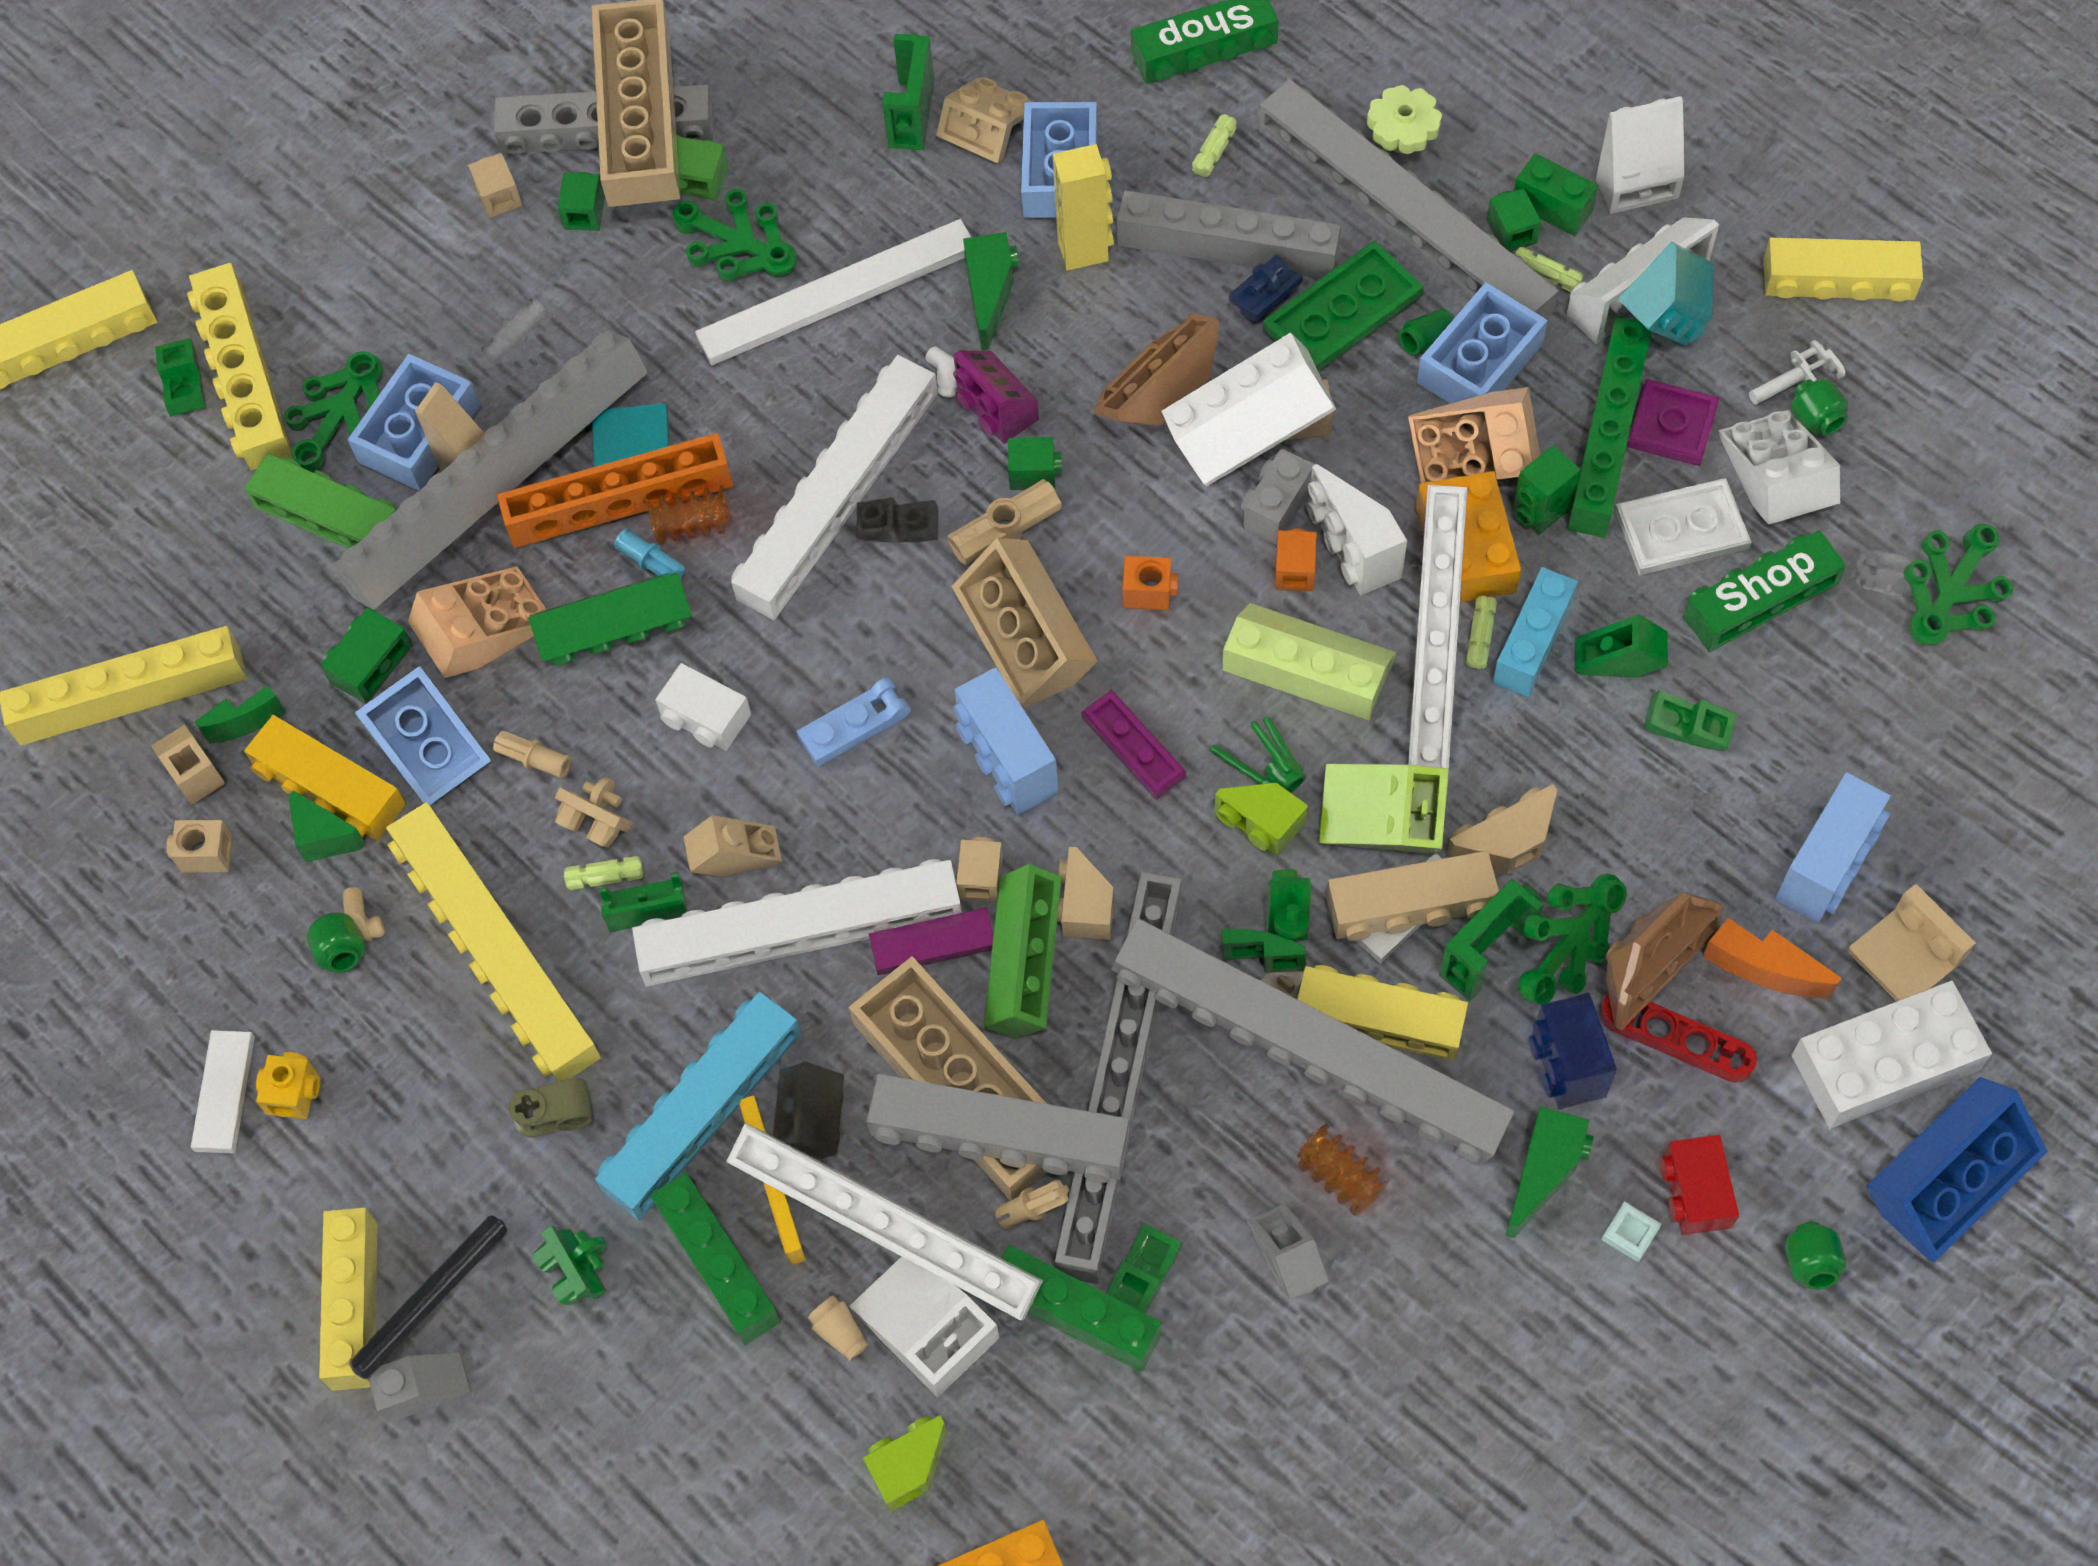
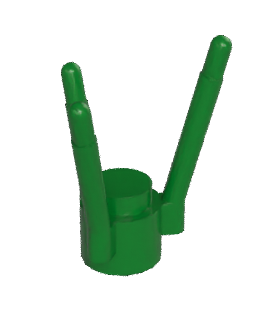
M1265 717L1263 721L1277 747L1258 722H1251V728L1273 757V760L1265 768L1268 774L1267 778L1218 746H1210V750L1258 784L1277 783L1292 793L1306 779L1303 768L1294 759L1270 717Z

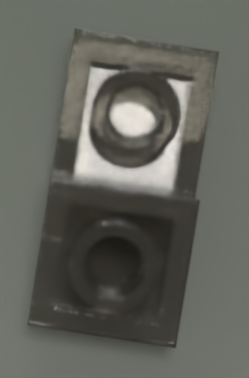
M893 497L857 502L856 536L861 540L897 543L938 540L939 507L935 500L898 505Z

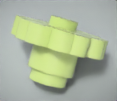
M1404 85L1385 89L1382 99L1371 101L1367 116V126L1373 130V141L1381 145L1385 150H1393L1397 153L1410 154L1414 151L1424 150L1427 140H1434L1438 137L1441 126L1442 113L1435 109V97L1429 95L1421 88L1410 92L1409 88Z

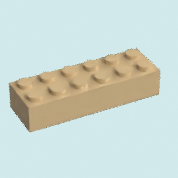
M636 0L591 5L600 177L608 207L681 199L670 31L664 1Z
M913 956L848 1007L853 1025L900 1078L1047 1104ZM984 1156L981 1160H974L1009 1200L1020 1196L1024 1189L1030 1188L1048 1173L1042 1169V1166L1026 1163L1024 1167H1012L1001 1163L1000 1158Z

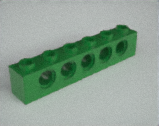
M1615 317L1568 531L1606 538L1651 331L1640 321Z

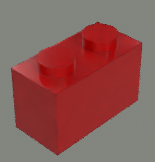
M1721 1135L1670 1141L1664 1156L1660 1157V1170L1664 1182L1670 1181L1673 1197L1669 1198L1670 1214L1674 1223L1679 1222L1682 1235L1733 1228L1739 1218V1212Z

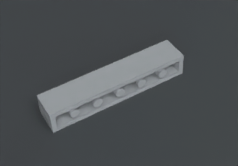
M1124 190L1117 217L1118 246L1253 268L1260 263H1267L1272 257L1278 255L1291 270L1298 272L1302 276L1323 278L1335 269L1339 253L1340 224Z
M877 1074L866 1121L870 1135L875 1136V1139L882 1143L897 1145L900 1141L917 1143L916 1146L929 1152H940L942 1148L958 1151V1154L962 1157L973 1160H981L984 1156L1000 1158L1001 1163L1012 1167H1024L1026 1163L1042 1166L1044 1171L1056 1175H1066L1068 1171L1084 1174V1177L1091 1181L1100 1183L1109 1182L1110 1179L1120 1180L1129 1137L1128 1118Z

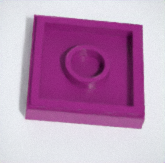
M1646 379L1626 447L1701 466L1720 397Z

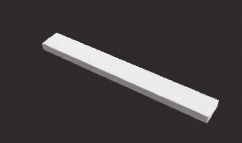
M958 219L695 331L696 338L710 365L713 366L965 258L963 239L970 238L971 236L962 220Z
M1428 485L1408 765L1449 768L1467 487Z
M744 1124L726 1161L1019 1320L1025 1319L1043 1280L751 1124Z

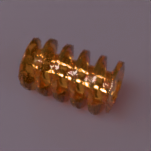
M724 485L719 486L718 497H714L708 487L705 488L702 500L698 499L694 490L689 491L687 502L682 500L678 492L674 493L671 505L668 504L664 495H659L657 507H653L648 498L651 526L659 544L665 543L667 532H669L673 541L678 542L680 541L682 530L685 531L689 539H694L697 527H699L702 534L708 537L710 536L712 525L715 526L719 534H725L727 522L730 523Z
M1325 1123L1302 1146L1297 1155V1158H1300L1298 1168L1302 1172L1313 1169L1311 1180L1315 1183L1327 1179L1324 1185L1326 1193L1332 1194L1340 1189L1337 1202L1345 1205L1353 1200L1350 1213L1358 1216L1376 1201L1390 1179L1382 1183L1377 1181L1382 1170L1379 1166L1367 1173L1364 1170L1369 1159L1366 1155L1354 1162L1352 1156L1356 1147L1353 1144L1341 1151L1339 1149L1343 1138L1341 1134L1328 1140L1326 1135L1330 1125Z

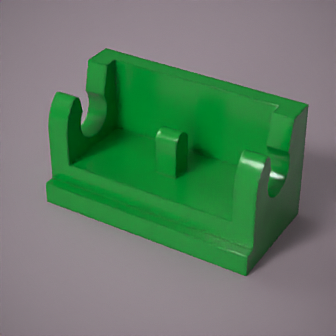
M679 872L670 873V880L611 892H609L607 886L599 888V894L603 902L601 906L602 917L609 932L642 926L645 921L650 919L670 920L679 918L688 912L683 880Z

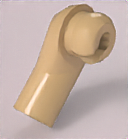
M350 887L344 890L342 894L344 913L351 916L362 933L363 939L373 942V938L384 936L385 927L381 917L373 916L368 919L365 914L361 889Z

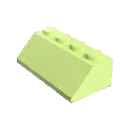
M1249 603L1237 616L1223 648L1222 671L1370 721L1395 659L1396 652Z

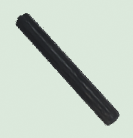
M493 1215L488 1216L350 1359L349 1365L356 1375L367 1379L383 1364L501 1240L507 1232L504 1222Z

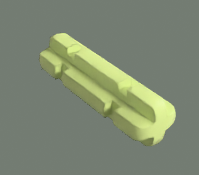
M1222 114L1215 123L1216 128L1211 130L1200 149L1202 153L1197 154L1192 163V171L1196 175L1205 178L1211 174L1215 167L1213 164L1218 162L1229 143L1228 138H1231L1237 129V121L1234 117Z
M1519 247L1515 255L1524 259L1528 267L1538 275L1548 278L1556 286L1558 283L1563 284L1561 288L1572 292L1583 281L1584 275L1581 272L1572 268L1569 271L1565 270V265L1541 254H1538L1536 257L1533 255L1534 251L1525 247Z
M1479 596L1476 599L1466 657V665L1469 668L1481 670L1487 666L1497 601L1493 597Z
M633 856L623 858V862H618V859L589 863L586 864V868H582L580 865L566 867L564 869V880L568 889L575 890L584 888V884L593 887L622 882V878H627L628 881L641 879L644 870L640 857Z

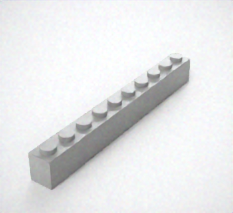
M1289 79L1260 104V128L1472 297L1487 282L1545 319L1555 312L1559 290L1555 288L1548 278L1538 275L1528 267L1524 259L1518 255H1513L1500 245L1495 236L1482 231L1472 222L1467 214L1458 212L1446 202L1440 193L1430 190L1421 183L1412 171L1405 170L1393 161L1388 152L1378 149L1366 139L1360 130L1350 127L1340 119L1333 109L1326 108L1318 102L1308 89L1299 87Z
M609 330L595 337L592 344L583 352L568 360L565 367L556 375L541 383L538 390L524 402L514 406L508 416L497 425L487 429L483 437L474 445L459 453L455 461L441 473L432 476L427 485L413 497L404 500L393 514L386 520L376 524L371 529V532L359 543L348 548L332 567L352 598L373 610L376 609L499 502L497 494L513 490L644 377L648 372L630 338Z
M1141 872L1128 934L1136 919L1139 918L1172 936L1174 935L1181 903L1182 879ZM1117 979L1088 1111L1129 1119L1126 1157L1159 1001L1154 997L1156 992L1140 985L1139 989H1136ZM1074 1173L1055 1258L1056 1269L1080 1281L1099 1283L1121 1178L1120 1180L1110 1179L1109 1182L1100 1183L1085 1178L1082 1173Z
M1139 918L1136 919L1111 969L1118 973L1117 979L1122 983L1139 989L1140 985L1156 992L1154 997L1161 1003L1176 1008L1179 1004L1193 1011L1191 1016L1198 1022L1209 1027H1214L1215 1024H1218L1230 1030L1229 1036L1235 1041L1246 1046H1252L1255 1043L1267 1049V1056L1272 1060L1287 1066L1292 1062L1306 1069L1304 1074L1311 1080L1323 1085H1327L1329 1081L1343 1088L1342 1094L1348 1099L1359 1104H1365L1368 1101L1380 1107V1114L1385 1118L1400 1124L1405 1120L1419 1127L1417 1132L1424 1138L1436 1143H1441V1140H1444L1457 1147L1455 1152L1458 1155L1472 1162H1479L1480 1159L1487 1161L1494 1156L1513 1116L1514 1110Z

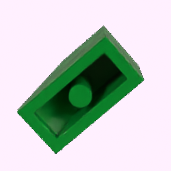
M1639 614L1575 637V672L1579 675L1639 677L1668 666L1667 631Z

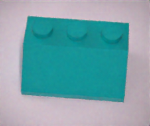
M1671 241L1624 291L1618 300L1648 330L1686 346L1689 342L1692 343L1703 335L1706 330L1705 325L1712 319L1714 265L1709 260Z

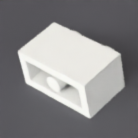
M680 663L655 699L661 715L660 718L666 725L675 730L683 728L693 733L695 739L701 744L710 748L715 745L725 751L730 747L751 716L747 697Z

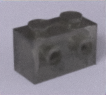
M806 1061L780 1069L773 1137L816 1160L836 1155L840 1141L839 1126L841 1106L844 1100V1074Z

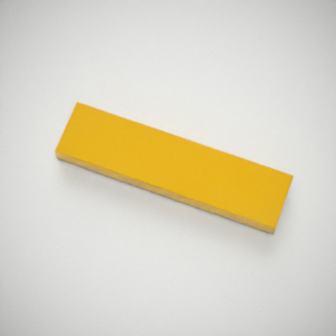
M755 1096L741 1099L739 1105L745 1124H751L766 1132ZM764 1183L789 1263L795 1265L806 1261L786 1194Z

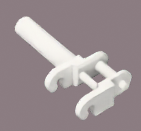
M1813 340L1810 342V349L1802 353L1796 350L1791 352L1790 361L1796 368L1749 392L1750 400L1753 404L1757 405L1799 382L1809 379L1814 382L1817 379L1811 371L1821 365L1824 369L1828 368L1831 373L1837 370L1836 377L1841 379L1845 376L1844 366L1830 349L1825 351L1822 344ZM1814 355L1818 361L1809 365L1806 359Z

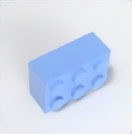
M1024 102L1021 184L1023 218H1056L1053 153L1097 144V102Z
M1485 282L1422 355L1419 362L1417 383L1450 404L1489 392L1503 391L1543 346L1548 320Z
M408 353L347 439L358 463L420 491L439 466L415 411L434 383L437 382L445 387L472 418L481 406L472 382Z
M995 667L955 688L956 705L952 708L959 721L955 724L956 730L966 745L972 743L977 753L974 756L984 775L991 773L997 784L994 785V789L1004 806L1010 804L1018 816L1059 794L1056 759L998 669Z
M1846 772L1791 864L1775 900L1818 924L1826 911L1834 914L1891 814L1884 810L1891 795Z

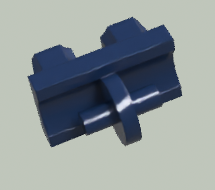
M1275 255L1267 263H1260L1252 270L1253 274L1229 294V300L1240 309V313L1252 324H1256L1265 317V314L1277 303L1285 300L1302 283L1303 276L1291 270L1278 255Z

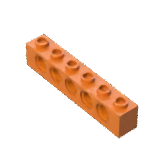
M714 433L499 493L497 497L504 524L513 547L518 548L734 486L719 433Z

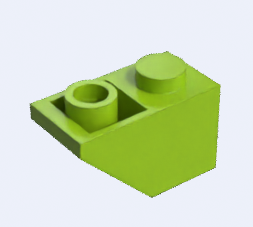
M1269 783L1220 788L1215 793L1214 811L1225 825L1231 828L1236 826L1246 833L1250 842L1262 851L1268 849L1278 856L1307 822L1308 805L1279 784Z
M941 1415L933 1419L930 1416H925L916 1420L907 1427L908 1433L895 1440L887 1437L876 1442L868 1449L870 1454L862 1457L890 1513L929 1492L947 1435L946 1426Z

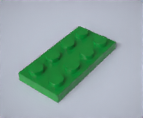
M1374 240L1263 320V330L1275 342L1292 333L1308 349L1319 372L1423 295L1424 287Z

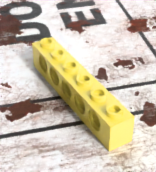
M230 262L189 275L193 290L187 292L188 299L194 313L199 312L201 319L195 321L202 341L208 340L210 348L204 349V353L212 371L217 370L218 377L213 378V384L219 399H225L227 404L226 407L221 408L228 429L234 428L236 436L231 437L230 441L237 459L244 457L252 471L259 467L268 453L281 459L283 457L291 458L292 449L243 287L232 263Z

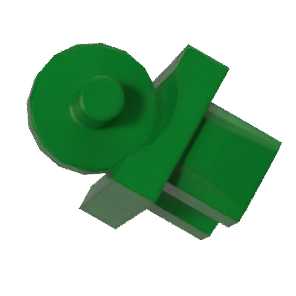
M1295 869L1275 870L1272 872V881L1268 882L1265 932L1279 935L1292 941H1296V939L1308 940L1311 882L1309 878H1298Z
M549 1226L541 1233L545 1242L538 1247L532 1256L543 1272L552 1273L558 1267H561L565 1276L552 1286V1292L560 1304L570 1306L585 1297L598 1299L607 1292L596 1274L597 1271L604 1267L599 1256L605 1251L607 1244L602 1237L589 1239L584 1230L573 1234L571 1229L557 1231L555 1226Z

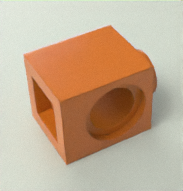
M1293 528L1287 531L1278 530L1275 590L1314 591L1317 532H1307L1300 528Z
M1125 556L1122 587L1123 608L1169 610L1170 596H1177L1179 576V573H1171V558ZM1150 580L1158 582L1154 586H1147L1143 583Z

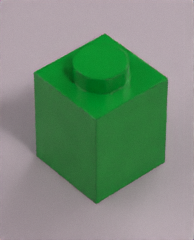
M588 172L563 173L558 212L564 230L600 231L605 194L599 174Z
M1525 188L1512 192L1504 191L1490 198L1487 222L1500 245L1511 252L1518 250L1519 247H1527L1538 243L1541 220Z
M1053 437L1008 438L1010 490H1026L1043 479L1046 482L1049 481L1055 489V474H1062V451H1054Z

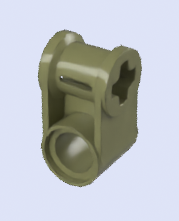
M569 1078L550 1085L524 1089L517 1092L509 1102V1113L517 1131L528 1138L559 1131L577 1130L593 1122L587 1084L581 1078ZM535 1109L533 1110V1117L525 1118L528 1114L527 1110Z

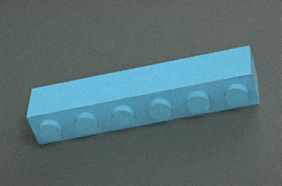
M760 991L752 1000L747 999L740 1005L735 1013V1020L725 1031H718L712 1037L707 1047L708 1051L698 1062L696 1060L692 1061L684 1069L680 1077V1083L671 1093L665 1092L656 1101L652 1115L644 1124L639 1123L634 1126L627 1135L626 1144L616 1156L610 1155L599 1167L598 1176L595 1178V1181L601 1191L638 1221L654 1205L650 1195L676 1179L740 1106V1100L747 1098L801 1035L797 1019Z

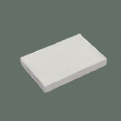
M1726 478L1618 503L1615 507L1617 519L1639 575L1748 550L1752 543Z

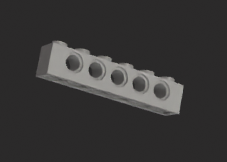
M709 86L673 87L676 135L700 141H713V104ZM596 91L495 97L494 134L500 152L502 154L517 155L527 152H557L561 150H592L599 148Z

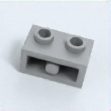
M1280 449L1273 461L1268 459L1259 476L1261 481L1255 490L1250 488L1242 501L1241 509L1244 510V530L1277 545L1278 530L1287 531L1309 495L1308 483H1311L1312 466L1315 464L1283 449Z

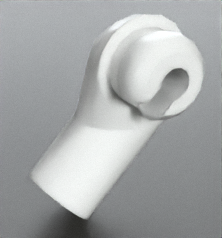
M936 346L932 347L926 354V362L937 368L936 381L938 393L943 397H953L958 391L957 382L953 376L955 371L954 357Z

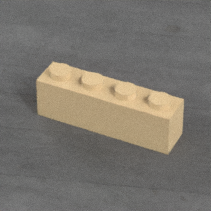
M1483 851L1328 879L1326 899L1336 940L1347 938L1350 941H1359L1368 938L1372 933L1381 931L1397 934L1409 930L1414 925L1428 923L1429 926H1441L1450 922L1453 918L1464 916L1472 919L1499 892L1489 852Z

